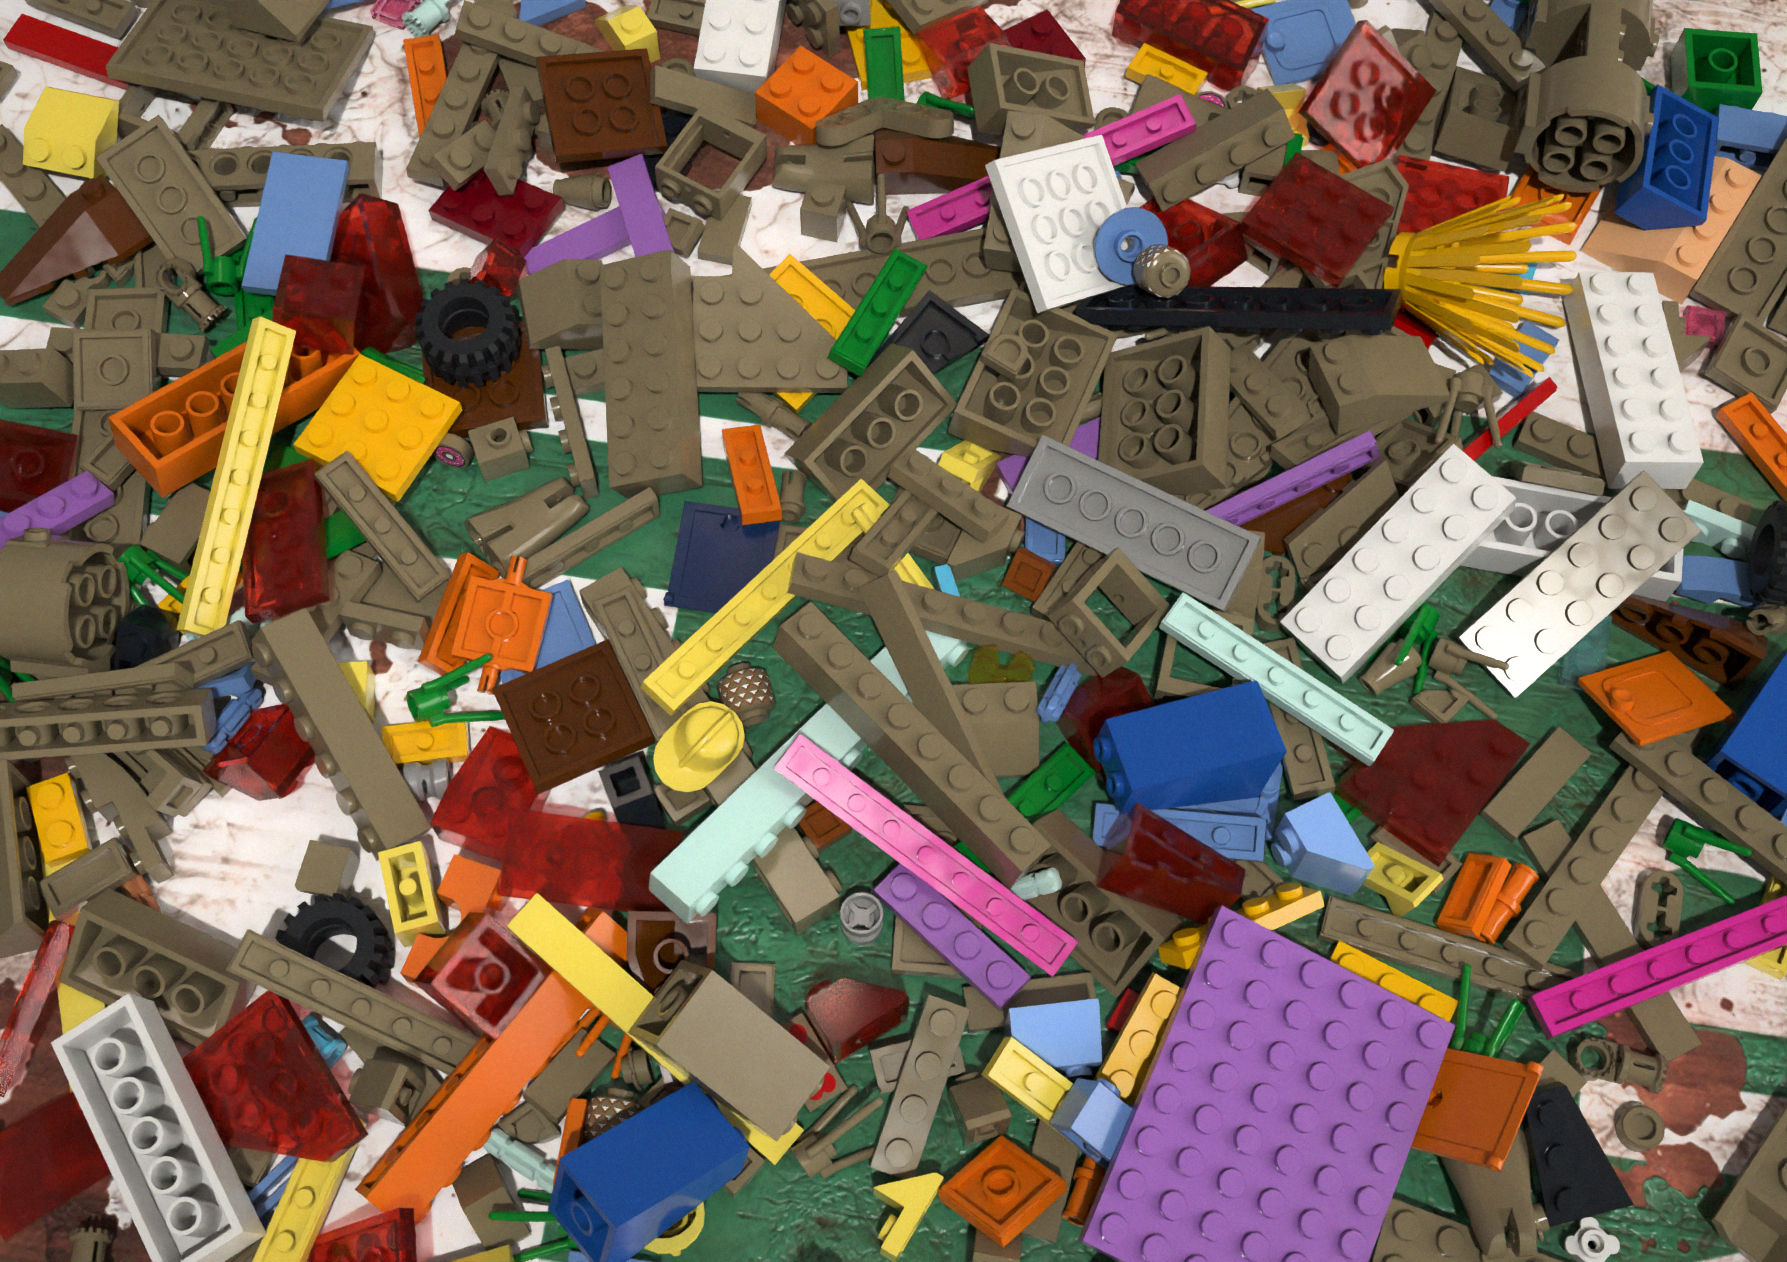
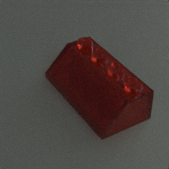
M1120 0L1115 12L1112 36L1139 49L1146 43L1207 72L1206 81L1214 84L1219 89L1230 92L1234 87L1244 86L1258 66L1269 19L1230 0Z
M359 193L339 216L328 274L344 337L360 353L367 347H374L380 352L387 354L410 348L418 340L415 331L417 326L415 317L417 312H422L420 304L424 298L399 204Z

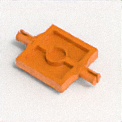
M517 556L510 557L506 579L489 580L471 576L451 655L453 658L472 661L487 653L492 655L491 661L481 665L483 670L476 690L478 692L485 693L486 691L487 694L494 695L492 688L496 686L499 671L512 670L527 674L536 669L553 595L549 592L531 589L522 583L526 563L528 562L525 558L519 557L518 560Z

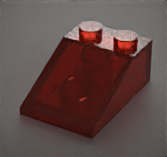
M1153 198L1139 207L1152 212L1160 219L1167 233L1168 246L1182 252L1189 261L1191 271L1190 279L1186 286H1212L1248 260L1241 224L1230 217L1188 198L1163 212Z
M489 726L448 784L430 825L441 841L517 867L552 789L537 794L512 734Z
M74 1092L67 1094L0 1132V1236L5 1244L112 1175Z

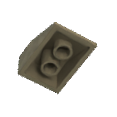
M989 43L967 67L978 132L1004 136L1008 111L1046 114L1072 130L1089 129L1095 125L1086 72L1082 60Z
M1456 66L1437 131L1434 150L1451 160L1464 159L1473 162L1483 170L1494 171L1496 169L1505 172L1514 152L1519 98L1524 87L1514 92L1504 80Z
M1345 335L1310 346L1309 377L1337 435L1451 400V394L1421 336Z

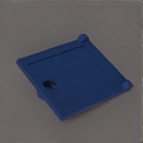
M685 501L669 588L663 598L664 606L717 613L773 561L780 521L742 525L738 508Z

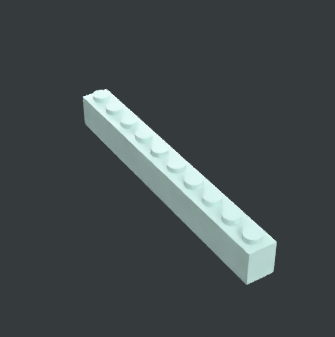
M926 631L944 670L949 665L956 667L967 655L969 648L966 646V641ZM885 646L870 662L914 705ZM827 703L650 873L649 891L686 924L697 914L701 917L705 916L719 899L717 894L727 884L733 887L739 883L749 869L747 864L757 855L761 858L767 855L777 843V835L786 826L789 829L794 828L806 814L807 809L805 807L813 798L773 769L799 733L850 771L861 760L863 756L861 752L868 745Z

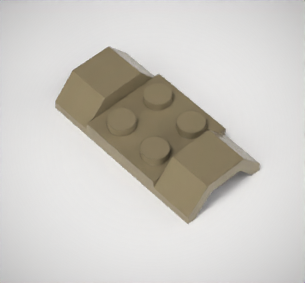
M1787 1105L1781 1115L1776 1117L1731 1185L1732 1189L1711 1219L1720 1239L1750 1262H1787Z

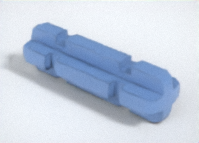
M1070 663L1068 667L1061 665L1058 668L1036 708V713L1041 716V722L1048 724L1049 721L1057 722L1060 719L1082 677V674L1076 670L1078 667L1076 664Z
M253 686L245 694L236 696L238 699L230 700L216 717L217 729L206 746H201L203 750L211 754H218L228 743L225 739H231L251 716L249 711H255L263 702L262 692L259 688Z

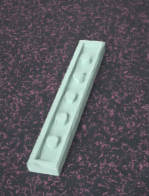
M1184 592L1159 626L1161 630L1240 682L1258 681L1264 698L1369 767L1373 764L1394 732V729Z

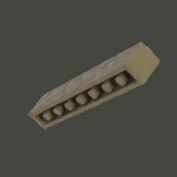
M811 601L780 625L773 649L1009 890L1039 863L1051 844Z

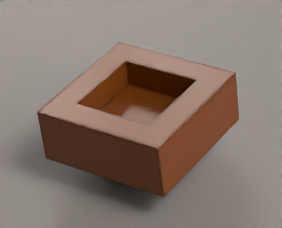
M1021 547L1017 550L1002 585L1036 602L1050 582L1057 565Z
M817 801L806 807V814L797 824L804 836L807 835L811 839L818 853L852 833L850 825Z

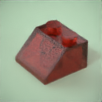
M980 5L915 34L940 95L948 100L971 91L967 67L989 43L1011 47L1006 33Z
M0 419V511L10 513L67 482L78 435Z
M1121 666L1103 678L1100 675L1096 676L1074 691L1057 723L1068 744L1096 772L1094 775L1102 785L1106 786L1104 769L1101 762L1096 760L1093 751L1094 739L1098 736L1105 720L1155 707L1140 675Z
M279 704L251 711V715L231 739L227 740L228 743L218 754H215L202 771L208 777L257 801L282 799L289 795L297 786L298 781L296 778L303 769L315 762L316 754L309 742L303 741L297 734L294 727L295 717L287 704Z
M844 977L834 983L830 979L819 983L808 992L809 998L804 1000L806 1020L834 1066L908 1021L909 997L905 991Z

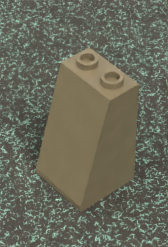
M685 960L680 961L628 1031L635 1039L692 1082L694 1081L700 1088L761 1134L775 1141H778L781 1135L787 1134L794 1127L798 1119L797 1113L806 1100L813 1097L820 1090L824 1083V1075L830 1068L826 1062L715 971Z

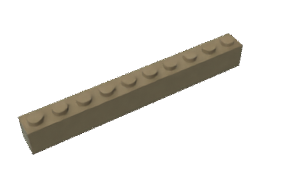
M622 567L579 590L583 607L604 640L608 639L593 609L592 601L630 586L664 659L669 658L681 646L677 639L670 641L664 632L667 629V625L656 607L650 610L643 599L647 595L639 580L635 576L629 579ZM707 683L685 702L688 709L698 703L710 702L706 695L709 692ZM745 740L738 756L710 784L703 788L715 810L756 771L749 760L753 755ZM786 826L777 835L778 841L772 850L763 858L757 855L749 863L795 934L798 935L840 909L839 893L842 892V888L832 871L827 870L823 872L816 859L820 856L811 839L807 835L801 838L795 828L789 829Z

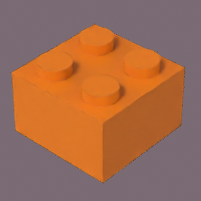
M800 45L756 90L757 120L795 145L818 144L816 140V121L858 104V81Z

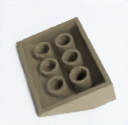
M1012 287L954 411L947 433L985 449L1030 458L1042 434L1069 447L1119 334L1099 325L1090 324L1061 308L1037 314L1031 295ZM1001 333L1018 335L1024 340L1028 348L1025 364L1014 381L980 362L982 354L992 339Z
M1210 326L1110 353L1104 370L1098 461L1168 494L1190 495L1226 487L1231 348Z

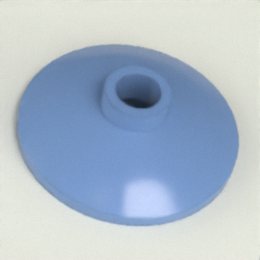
M1129 207L1116 211L1103 222L1095 238L1094 254L1098 267L1112 281L1125 285L1137 284L1133 272L1135 261L1139 253L1148 246L1154 244L1168 245L1165 227L1155 214L1142 208ZM1129 237L1131 240L1130 246L1126 250H1122L1121 244L1123 240Z

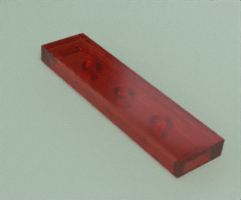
M57 920L50 921L0 1036V1097H5L69 948L75 926Z

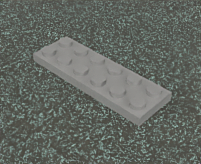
M1043 434L1007 504L1009 509L1104 555H1108L1119 547L1140 572L1223 612L1226 611L1262 540L1260 536Z

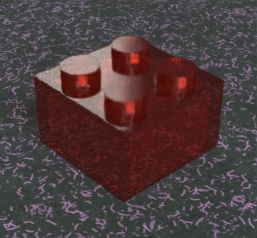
M285 254L273 306V322L296 331L293 342L295 347L353 355L364 301L365 266Z
M469 912L413 982L475 1036L496 1041L552 969L489 913Z

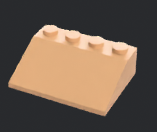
M1714 156L1707 220L1698 226L1644 230L1614 214L1615 197L1581 252L1618 272L1653 273L1658 293L1682 305L1762 175L1729 158Z

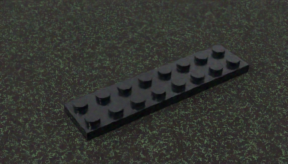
M1129 285L1083 300L1076 308V316L1090 324H1096L1103 328H1109L1112 325H1126L1130 330H1142L1149 326H1164L1169 331H1180L1188 326L1203 328L1210 326L1215 332L1222 331L1226 327H1242V331L1250 333L1261 332L1265 328H1281V331L1284 333H1300L1305 329H1321V332L1325 334H1339L1345 330H1361V333L1366 335H1379L1384 333L1385 330L1391 331L1401 306V289L1186 286L1178 295L1170 298H1160L1143 290L1139 285Z

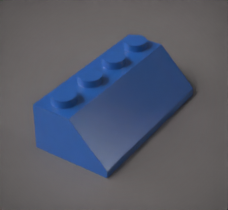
M1657 84L1647 94V96H1650L1649 112L1654 113V122L1649 135L1644 137L1643 158L1637 170L1628 179L1618 183L1614 214L1644 230L1702 225L1707 220L1719 118Z

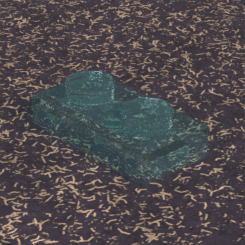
M1606 616L1561 657L1557 685L1584 691L1577 683L1578 678L1605 670L1613 616Z

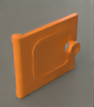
M1669 650L1579 677L1577 682L1638 746L1719 721L1730 724L1737 717V714Z
M1447 1048L1411 1149L1501 1172L1543 1072V1066L1533 1061H1529L1528 1064H1522Z

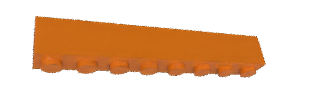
M588 907L574 926L622 969L626 970L629 967L627 959V932L603 910ZM543 962L355 1190L406 1232L412 1224L417 1225L431 1210V1201L441 1188L450 1186L457 1179L462 1171L461 1164L472 1150L477 1151L487 1142L491 1136L492 1130L490 1128L502 1114L509 1113L517 1105L521 1098L520 1091L530 1079L537 1078L548 1066L550 1054L559 1043H565L574 1035L578 1028L577 1021L587 1009H592L595 1006L547 963Z

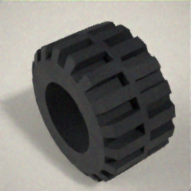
M460 279V284L453 285L451 281L445 283V289L441 291L437 288L430 292L431 299H424L420 304L422 312H417L415 317L417 324L415 327L416 336L431 371L437 377L442 375L443 381L448 384H452L456 380L459 387H468L469 383H475L476 387L484 386V380L490 379L494 382L499 379L498 373L500 371L507 373L512 368L510 360H517L519 355L517 347H520L517 323L505 295L501 296L500 290L493 285L487 289L486 282L477 280L475 284H470L469 279ZM480 326L486 328L479 336L470 340L457 341L451 339L457 331L465 327Z
M1776 500L1766 509L1754 531L1748 556L1747 574L1750 592L1754 600L1787 606V502Z
M333 893L332 900L328 901L324 894L314 897L315 904L309 906L304 901L297 906L301 911L295 917L289 913L283 920L288 927L285 931L278 929L275 939L281 945L313 960L316 951L327 939L342 934L355 936L357 939L355 954L350 962L338 970V972L376 989L379 983L385 986L388 983L390 976L387 974L386 968H393L395 961L390 951L394 950L393 941L376 913L368 905L364 906L360 899L351 896L347 900L343 894Z

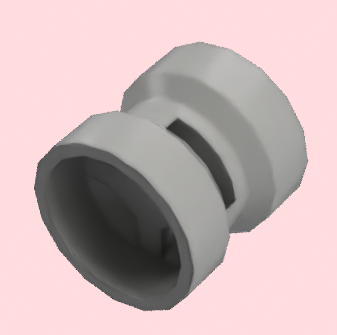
M448 758L434 759L431 764L422 765L418 761L404 763L403 778L417 803H423L426 798L435 797L438 800L453 799V778Z
M865 892L854 893L847 897L842 903L840 910L841 932L845 939L858 946L869 945L875 942L883 929V907L872 894Z

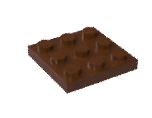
M647 48L537 57V72L555 163L632 157L639 154L643 156L665 154L668 145L660 107L650 103V71L652 69Z
M524 321L516 322L520 336V347H517L519 352L517 360H510L512 368L507 373L500 371L498 373V380L494 382L490 379L484 380V386L476 387L475 383H469L468 387H459L456 380L452 384L444 382L442 375L437 377L431 371L430 365H427L422 352L424 385L459 401L462 406V412L447 433L455 434L462 438L469 437V430L510 417H514L518 431L548 427L543 373L541 369L540 349H529ZM480 326L463 328L457 331L451 339L457 341L470 340L479 336L486 328Z
M608 640L492 688L537 794H541L655 744L653 734Z

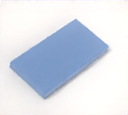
M272 152L241 285L244 292L321 301L350 170L347 160Z

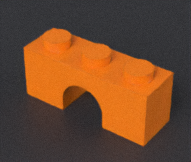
M456 854L453 855L438 888L437 895L444 906L461 912L460 924L452 934L443 938H432L418 933L400 972L409 985L457 1001L461 990L466 991L469 988L475 974V966H472L478 951L486 949L492 936L493 927L490 926L496 910H503L509 897L510 888L507 886L508 882L502 870Z

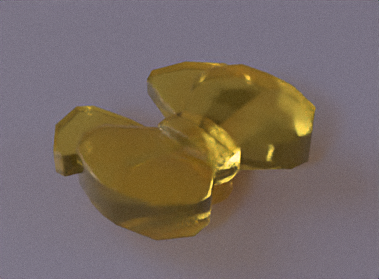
M995 644L983 645L975 650L974 658L971 661L968 673L969 684L1032 682L1033 671L1036 665L1032 657L1023 651L1015 654L1008 667L999 665L998 647Z

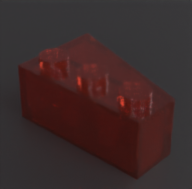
M1137 802L1110 835L1096 887L1205 925L1208 924V918L1213 916L1216 907L1222 905L1229 909L1241 896L1246 869Z

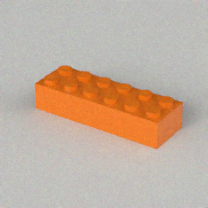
M314 305L279 323L282 326L295 330L296 334L271 436L320 408L360 354ZM247 341L108 417L116 448L162 498L216 468Z

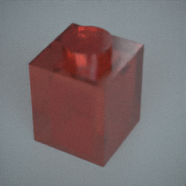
M495 238L476 256L466 279H469L470 284H475L477 280L486 282L487 289L493 285L500 290L501 296L509 297L516 288L527 260Z

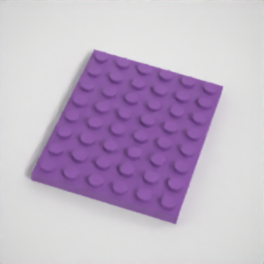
M1222 905L1216 907L1078 1241L1118 1262H1369L1455 1025Z

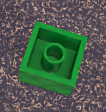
M1683 29L1670 54L1672 92L1713 115L1719 104L1752 110L1763 93L1757 33Z

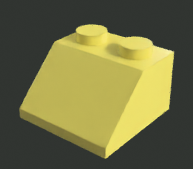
M45 87L24 127L23 165L92 179L102 174L105 177L108 176L95 157L117 143L119 100L54 87Z

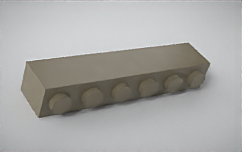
M303 608L260 627L251 641L253 643L252 652L254 658L262 668H267L274 680L273 690L276 697L283 705L287 704L294 715V727L297 734L303 741H308L316 754L315 764L324 778L331 780L337 791L336 800L340 809L345 815L352 817L358 828L357 837L363 849L368 853L371 852L375 860L378 861V852L411 844L424 836L432 827L307 609Z

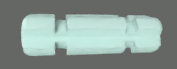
M1051 867L1040 870L1038 873L1026 874L1010 891L1022 900H1027L1040 894L1046 895L1061 889L1062 880L1059 871Z
M494 1128L491 1131V1136L483 1145L484 1149L496 1158L501 1156L502 1161L532 1182L537 1180L536 1184L552 1194L556 1166L552 1163L547 1165L543 1157L517 1140L512 1142L510 1135L499 1128Z

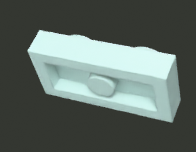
M1688 500L1682 510H1686L1689 518L1702 530L1691 541L1718 549L1728 557L1748 561L1750 545L1756 527Z

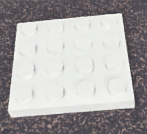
M1102 135L996 159L985 165L1037 314L1129 286L1112 281L1105 276L1098 267L1094 254L1095 238L1103 222L1116 211L1127 208ZM1129 237L1123 240L1121 244L1122 250H1126L1130 246L1131 240Z

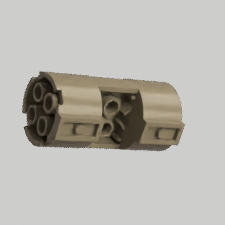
M1530 0L1525 47L1535 49L1536 57L1541 60L1546 68L1542 74L1530 72L1519 98L1514 152L1524 154L1526 164L1530 163L1534 170L1538 172V179L1543 183L1568 192L1599 191V185L1615 180L1622 183L1639 167L1643 158L1644 137L1649 135L1654 122V113L1649 112L1650 96H1647L1644 81L1636 72L1637 70L1641 71L1647 56H1654L1659 42V35L1654 34L1655 18H1652L1653 0Z
M48 528L24 529V535L6 540V545L0 551V655L10 660L11 672L67 677L110 671V658L116 651L115 646L111 644L117 631V623L119 619L129 613L130 603L127 570L124 562H117L112 554L114 550L112 546L105 543L68 540L67 536L51 535V530Z

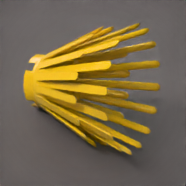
M1559 194L1498 212L1518 204L1521 200V197L1510 199V195L1420 232H1400L1395 237L1388 253L1398 256L1395 259L1393 268L1385 267L1384 289H1401L1400 308L1410 312L1484 365V362L1489 365H1494L1492 358L1476 348V346L1534 378L1532 371L1523 364L1539 372H1544L1543 365L1520 353L1518 343L1511 339L1550 355L1555 353V348L1549 343L1516 331L1511 323H1517L1520 317L1561 328L1565 325V320L1560 316L1518 306L1523 303V297L1519 294L1476 285L1559 295L1571 294L1573 288L1570 284L1522 279L1520 276L1505 274H1525L1529 269L1526 263L1570 262L1575 260L1577 254L1574 251H1528L1531 248L1530 238L1568 233L1577 227L1576 223L1567 222L1507 232L1501 231L1536 224L1543 216L1570 209L1572 203L1565 202L1545 207L1560 201L1564 194Z

